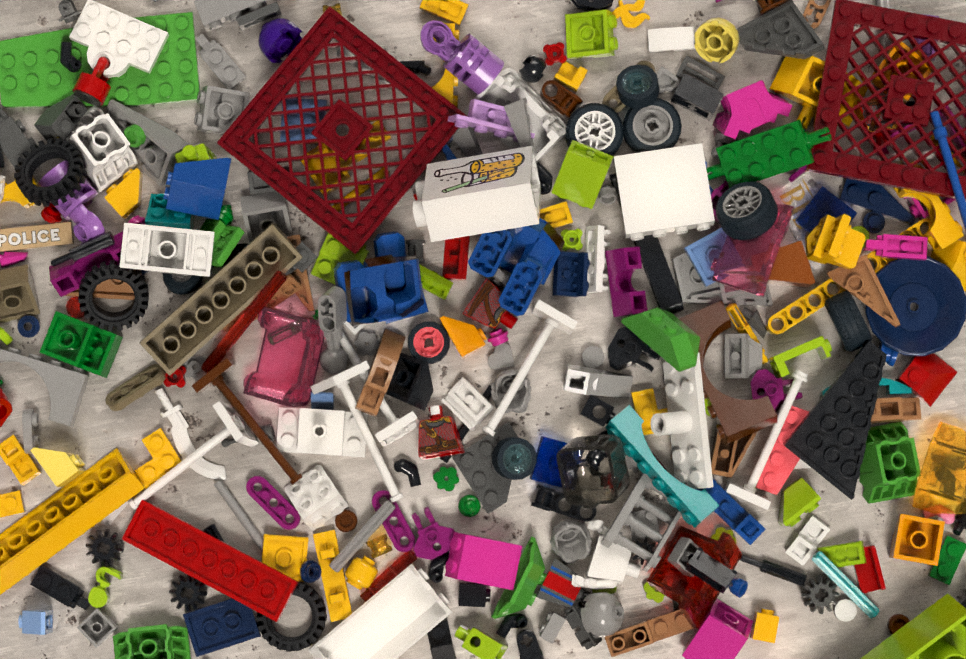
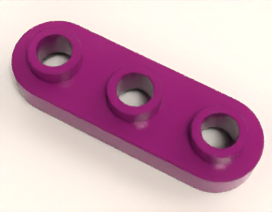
M254 476L248 480L246 484L247 493L282 528L291 530L300 524L301 516L296 508L264 477ZM256 483L262 485V489L259 492L254 489ZM273 498L278 501L276 507L270 505V500ZM288 514H291L294 517V520L291 523H288L286 521V516Z
M381 490L374 494L372 505L375 511L382 506L379 503L380 498L385 497L391 502V495L388 491ZM395 501L392 502L395 505V510L382 524L394 547L400 552H408L415 545V536ZM391 517L398 519L397 525L390 524ZM405 536L408 538L409 542L407 545L400 543L401 537Z

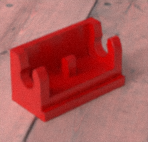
M470 236L445 240L442 277L447 280L466 281Z

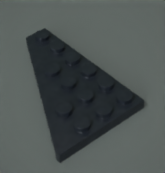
M869 340L783 444L851 500L855 497L854 493L864 458L866 440L871 427V418L874 414L879 383L882 379V370L887 354Z

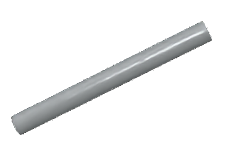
M219 480L214 486L262 552V536L222 480Z

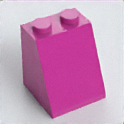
M454 532L450 542V553L446 562L445 576L514 590L522 546Z
M715 597L687 642L682 656L685 659H735L748 640L753 620Z

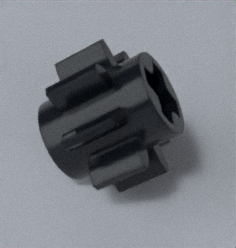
M646 537L644 539V543L641 544L637 539L635 540L637 545H639L640 547L646 545L647 550H650V553H653L652 547H654L656 543H652L651 545L647 544L648 540ZM638 555L632 558L633 560L639 558L641 559L640 564H644V559Z

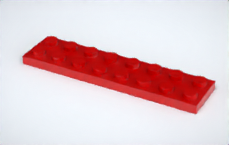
M144 500L138 506L122 537V540L275 622L280 620L298 584L297 580Z

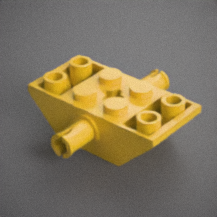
M785 56L769 89L801 104L802 109L797 120H800L802 123L804 119L802 127L807 130L814 113H816L819 90H817L815 85L821 83L824 61L814 56L807 59ZM853 75L849 77L855 87L861 83ZM845 82L842 95L850 91ZM866 86L858 90L863 98L868 89ZM851 94L845 98L849 106L853 108V104L857 100L856 97ZM842 104L840 106L839 116L847 112L845 108L842 106ZM848 115L841 121L849 128L853 119Z

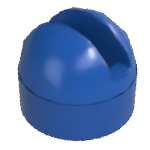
M734 578L732 580L733 585H729V590L733 595L740 598L745 594L748 582L741 578Z

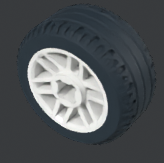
M589 103L579 107L572 113L566 125L567 133L565 138L568 147L572 140H575L614 156L619 150L624 137V127L619 115L612 108L600 103ZM591 130L598 132V136L590 134Z

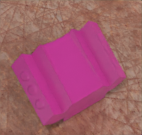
M760 80L724 96L723 100L720 101L724 111L717 113L713 126L723 135L736 139L739 130L750 134V131L768 122L775 123L778 113L788 117L792 104L781 96L768 92L764 81Z

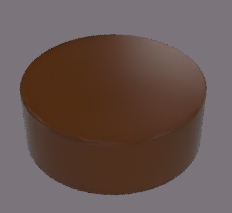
M343 510L335 518L336 527L342 532L354 530L358 523L356 514L350 510Z
M894 614L888 619L887 628L891 634H894L910 621L905 615Z

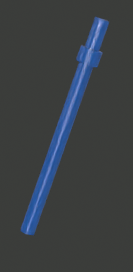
M933 111L930 113L934 126L933 134L935 140H938L966 232V200L946 138L948 133L946 127H943L939 111Z

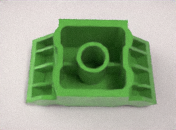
M902 422L870 427L864 458L860 467L859 482L864 487L863 498L868 504L916 495L918 489L917 477L921 476L914 438H909L908 430Z
M167 624L128 628V632H120L113 636L115 659H191L188 629L186 627H168Z

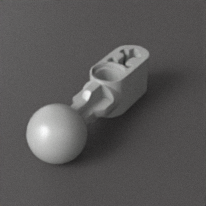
M338 286L331 287L318 299V323L324 332V337L327 339V348L320 355V364L326 372L331 374L342 372L348 364V356L344 349L340 347V340L343 338V324L347 320L346 294Z

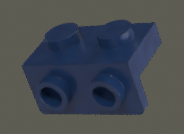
M561 251L554 264L552 296L586 297L589 288L587 281L590 265L588 252Z

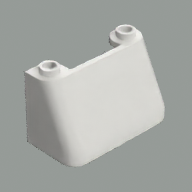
M507 68L501 71L494 81L474 99L495 104V101L499 98L504 99L505 102L508 100L515 102L526 97L527 114L530 117L531 123L529 126L530 133L535 134L533 151L538 162L566 135L567 123L516 71ZM470 103L463 110L467 114V116L469 112ZM512 137L499 138L509 149L520 147L519 143L513 141Z

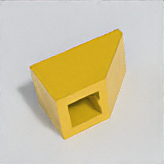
M138 168L127 171L122 177L124 180L118 185L113 184L106 191L107 195L104 197L124 219L141 205L143 173Z

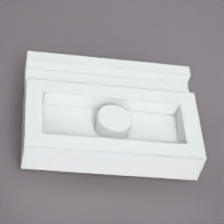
M464 377L448 392L446 398L441 400L472 431L495 408Z

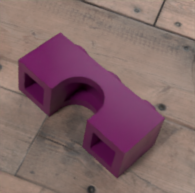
M626 247L605 251L613 317L630 316L647 311L645 291H636L631 283L632 273L637 269H642L640 247Z

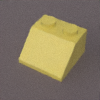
M32 448L30 450L56 487L66 486L85 472L83 468L85 463L78 454L42 448Z

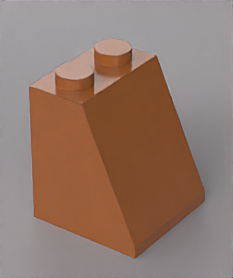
M802 241L752 256L746 260V265L744 266L747 278H751L752 282L801 288H807L816 283Z

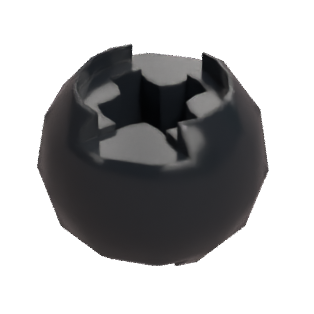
M530 55L524 60V66L521 70L519 69V72L525 81L537 83L544 74L542 72L545 68L547 69V65L541 57Z

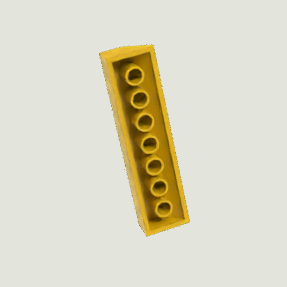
M118 448L114 449L0 534V595L144 489L139 477Z

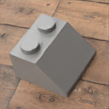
M271 191L241 197L242 215L249 243L272 222L287 237L293 236L287 200L278 192Z

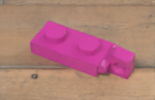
M891 234L877 235L876 240L866 239L864 250L876 251L875 256L883 258L925 261L927 260L928 237Z

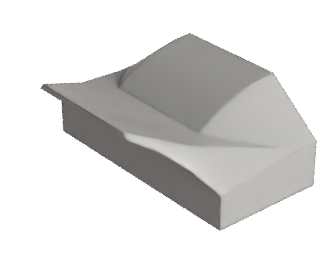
M746 333L725 334V379L749 378L752 373L762 369V344L751 339Z

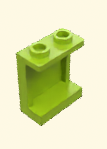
M572 140L551 193L561 199L573 201L581 207L592 209L614 156Z
M820 336L769 358L768 360L775 377L782 378L789 375L790 373L785 361L810 350L816 349L821 360L831 357L832 347L828 339L824 340L823 336Z

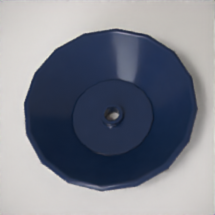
M927 256L925 261L896 259L889 262L876 274L901 324L895 328L866 306L865 313L871 330L887 348L905 356L924 357L943 350L958 337L966 320V295L960 279L947 265ZM911 303H915L917 305L916 311H912L910 309Z

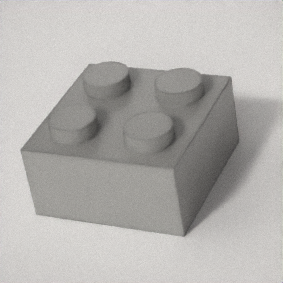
M645 509L631 512L634 518L660 533L656 516ZM630 526L633 541L644 539L645 537L649 538Z
M680 537L667 560L683 575L693 577L694 575L686 570V566L699 546L690 538Z
M96 608L77 628L97 648L118 626L100 608Z
M554 611L552 614L549 612L545 619L547 621L546 625H542L539 630V636L552 644L566 618Z

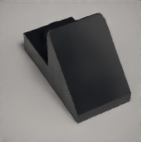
M441 621L427 633L432 658L456 659L448 621Z

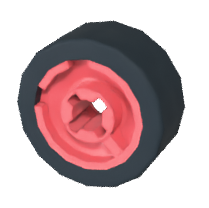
M423 322L411 330L408 337V348L414 358L428 364H434L441 361L447 355L450 348V338L447 331L440 324ZM432 339L433 346L426 347L425 340Z

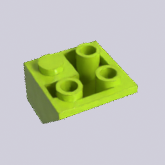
M798 478L781 492L778 517L780 526H794L801 520V514L804 512L810 513L819 506L817 502L821 500L820 496L803 478Z

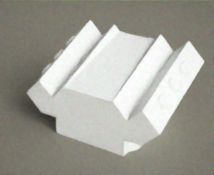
M96 106L86 111L65 139L79 151L87 167L85 168L87 176L84 177L90 180L92 187L98 192L104 190L127 171L138 165L135 154L129 147L130 142L109 114H104Z

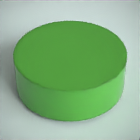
M132 124L125 128L124 136L130 142L131 147L136 148L145 143L146 136L140 126Z

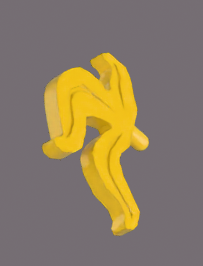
M619 0L620 7L615 8L612 12L617 19L621 17L624 27L630 29L637 28L645 19L650 20V16L646 13H641L634 17L628 12L641 11L645 0H637L635 4L626 5L623 4L622 0Z

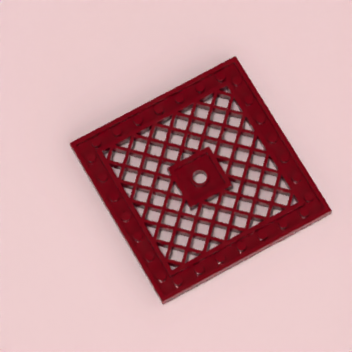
M835 0L812 130L813 132L828 127L830 132L822 136L831 134L832 140L814 145L812 148L814 163L806 165V171L955 199L948 172L936 171L942 166L946 171L947 169L943 156L939 152L940 146H935L929 138L933 135V130L926 134L922 128L927 127L929 121L933 126L930 116L933 99L938 106L933 111H941L947 119L942 123L943 127L950 123L956 131L954 135L946 138L953 153L952 157H956L962 168L957 170V174L964 171V176L958 175L966 200V161L961 156V153L966 150V146L957 150L951 142L959 136L966 145V135L964 134L966 127L961 129L955 121L961 115L966 119V108L958 99L966 94V83L962 79L966 75V70L959 74L953 66L954 63L961 60L966 67V51L962 53L958 47L966 48V23L848 0ZM854 26L860 27L853 32ZM863 30L870 38L864 44L856 37ZM871 30L882 32L875 36ZM886 34L892 44L884 49L878 39ZM893 34L902 35L903 37L896 40ZM914 38L923 39L925 41L918 44ZM906 39L914 47L907 53L900 45ZM853 41L857 48L850 52L851 42ZM936 42L944 43L947 45L943 48H940ZM872 43L879 51L873 57L865 49ZM928 43L935 50V53L929 57L922 50V47ZM894 47L901 55L895 61L887 53ZM950 47L957 55L951 61L943 53ZM917 51L923 61L915 66L909 56ZM858 52H861L867 60L861 65H858L852 57ZM883 56L888 65L880 70L874 60ZM937 56L945 64L938 70L931 62ZM902 60L910 68L904 74L896 66ZM849 61L854 69L846 74ZM868 64L875 71V74L869 78L861 70ZM925 64L932 72L926 78L918 70ZM891 68L896 75L891 74L888 81L883 73ZM948 68L954 78L946 83L940 73ZM857 72L863 82L855 87L849 77ZM914 73L917 79L908 78L907 76ZM877 77L885 85L878 91L871 84V81ZM933 77H935L941 84V87H939L935 91V83L929 82V80ZM955 81L963 89L957 95L949 87ZM845 82L850 91L842 95ZM866 85L872 95L864 100L858 90ZM943 89L951 98L944 104L936 95ZM887 90L886 101L884 102L880 94ZM851 94L859 101V104L853 108L845 100ZM907 95L913 97L914 105H905L903 97ZM874 98L881 106L875 112L867 104ZM952 102L960 111L954 116H951L946 109V106ZM842 104V106L845 108L847 112L839 116L840 106ZM863 107L869 116L860 121L854 111ZM882 111H884L883 119L890 120L884 125L876 117ZM848 115L856 124L850 129H847L841 121ZM870 119L878 128L872 133H869L863 125ZM900 122L911 124V126L904 129ZM891 124H894L900 132L893 138L885 129ZM838 125L843 133L835 138ZM857 128L865 136L858 142L851 135V132ZM913 128H916L922 136L915 142L907 133ZM879 132L887 140L881 146H878L872 138ZM846 136L852 146L844 151L837 141ZM901 136L909 145L902 151L894 142ZM868 140L874 150L866 155L860 145ZM922 141H925L931 149L924 155L916 146ZM888 145L896 153L890 159H887L882 152V149ZM855 149L859 156L848 153ZM910 149L918 157L911 164L904 156V153ZM877 153L881 160L871 159L870 157ZM934 153L940 163L932 168L926 158ZM899 157L904 165L892 163V161ZM921 162L926 169L913 166Z
M329 6L223 134L217 144L356 255L423 174L427 164L432 163L458 131L459 127H455V123L449 122L448 116L456 114L467 115ZM332 39H334V40L337 41V43H330V42L332 41ZM340 47L341 58L329 59L328 48ZM344 48H346L354 56L344 57ZM325 49V59L316 60ZM357 61L359 72L346 73L345 62ZM361 61L372 70L362 71ZM342 63L343 73L330 74V64ZM326 64L327 75L315 76L314 65ZM311 67V77H302L308 68ZM375 75L376 85L363 87L362 76ZM378 75L389 84L379 85ZM359 76L360 87L348 88L347 78ZM343 78L344 89L332 90L331 79ZM328 80L329 90L316 91V81ZM312 81L313 92L301 93L300 82ZM296 84L297 94H288ZM392 88L393 99L381 100L380 90ZM395 88L407 98L396 99ZM376 90L377 101L365 102L364 91ZM361 92L362 102L349 104L348 93ZM345 93L346 104L340 99L334 104L333 95ZM329 95L330 106L318 107L317 96ZM314 97L315 107L303 109L301 98ZM298 98L299 109L287 110L286 99ZM282 101L283 111L273 112ZM409 102L410 113L398 114L397 103ZM413 103L416 104L419 108H421L424 112L414 113ZM394 104L395 115L382 116L381 105ZM378 106L379 116L367 118L366 107ZM362 107L363 117L352 108ZM329 111L320 121L319 112ZM315 112L316 123L304 124L303 113ZM300 114L301 125L288 126L287 115ZM284 115L285 126L273 127L272 117ZM427 116L428 127L415 128L414 117ZM430 116L436 120L432 126L430 122ZM268 118L269 128L259 129ZM411 118L412 129L400 130L399 119ZM395 119L396 130L384 131L383 121ZM380 121L381 132L370 133L374 126L369 122ZM339 125L348 126L349 132L347 135L339 136L336 133ZM315 128L311 134L317 139L306 140L305 129ZM301 129L302 140L290 141L289 130ZM285 131L286 142L274 143L273 132ZM426 132L417 143L416 133ZM270 133L271 143L259 145L258 134ZM413 133L414 144L401 145L400 134ZM253 135H254L255 145H254L251 141H249V140L253 137ZM397 135L398 146L386 147L385 136ZM381 136L382 147L370 149L369 138ZM366 138L367 149L356 150ZM318 143L319 154L307 155L306 144ZM322 143L332 150L333 153L323 154ZM303 145L304 156L292 157L291 146ZM287 146L288 157L276 159L275 148ZM271 148L272 158L261 149ZM412 149L403 160L402 150ZM399 150L400 161L387 163L386 151ZM383 152L384 163L372 164L370 153ZM367 154L368 165L356 166L355 155ZM352 156L353 166L340 167L339 157L346 162ZM336 157L337 168L325 169L324 158ZM320 159L321 170L309 171L308 160ZM304 160L305 171L293 172L292 161ZM289 162L290 173L278 163ZM398 166L389 177L388 167ZM385 167L386 178L373 180L372 169ZM369 169L370 180L357 181L356 170ZM353 171L354 182L342 183L341 172ZM337 172L338 184L326 185L325 174ZM322 174L323 185L310 186L309 175ZM306 176L307 186L295 177ZM384 183L380 190L375 194L374 184ZM371 185L372 196L359 197L358 186ZM355 186L356 197L344 199L342 187ZM339 188L340 199L328 200L327 189ZM323 190L324 200L313 191ZM371 200L361 212L360 201ZM356 202L357 213L345 214L344 203ZM341 203L342 214L330 206V204ZM347 218H356V219H355V220L353 221V223H352V222H350Z

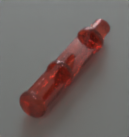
M412 550L405 552L379 575L360 597L365 602L410 564L416 561V554Z

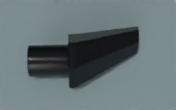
M424 60L399 61L414 74L422 73L428 76L431 73V68L425 65Z
M963 499L955 518L956 525L952 530L958 536L961 535L963 529H966V499Z

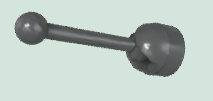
M272 424L263 425L261 427L271 441H275V432ZM224 439L221 442L223 447H229L230 444L238 443L235 439Z

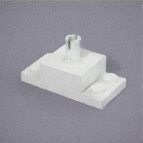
M124 223L120 268L210 277L215 232Z
M279 407L276 447L280 452L365 457L366 442L352 412ZM362 413L366 423H368V414Z

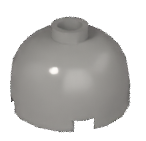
M607 592L592 593L585 597V607L581 608V620L587 632H591L594 635L593 637L598 638L613 635L621 628L624 610L617 597Z

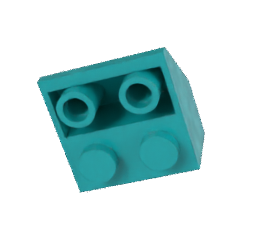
M151 194L145 225L193 230L194 215L166 209L167 200L163 199L164 194Z

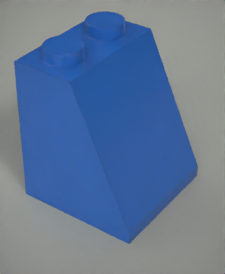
M231 158L175 163L174 171L168 173L166 185H170V187L166 186L163 198L167 200L166 209L219 220Z

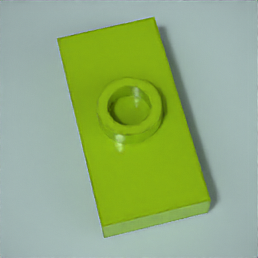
M419 264L422 288L445 300L453 286V282Z
M863 541L818 548V551H822L837 567L867 563Z

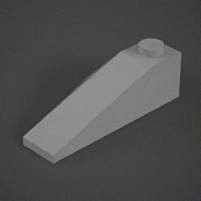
M113 99L110 100L105 114H109L123 134L125 128L132 124L140 126L146 136L145 143L136 148L130 146V149L141 161L142 165L140 167L158 185H163L167 181L168 173L174 171L176 163L175 154L181 152L189 144L174 131Z

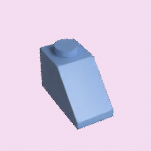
M23 610L22 615H19V628H22V633L39 635L52 633L53 610Z

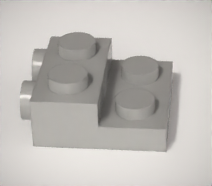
M208 85L203 87V90H199L197 95V103L201 104L200 112H196L194 124L198 126L197 131L224 134L249 104L250 93Z

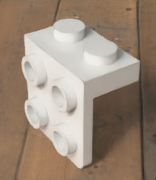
M316 465L303 474V477L292 485L290 483L285 487L287 496L303 521L312 531L322 527L325 522L335 515L342 513L349 506L321 465Z

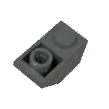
M72 94L47 108L34 126L45 140L52 138L53 141H56V138H60L64 141L86 113L87 108L77 96Z

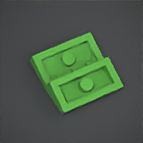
M205 220L199 230L215 232L212 266L222 267L245 233L240 227L225 226L221 220Z

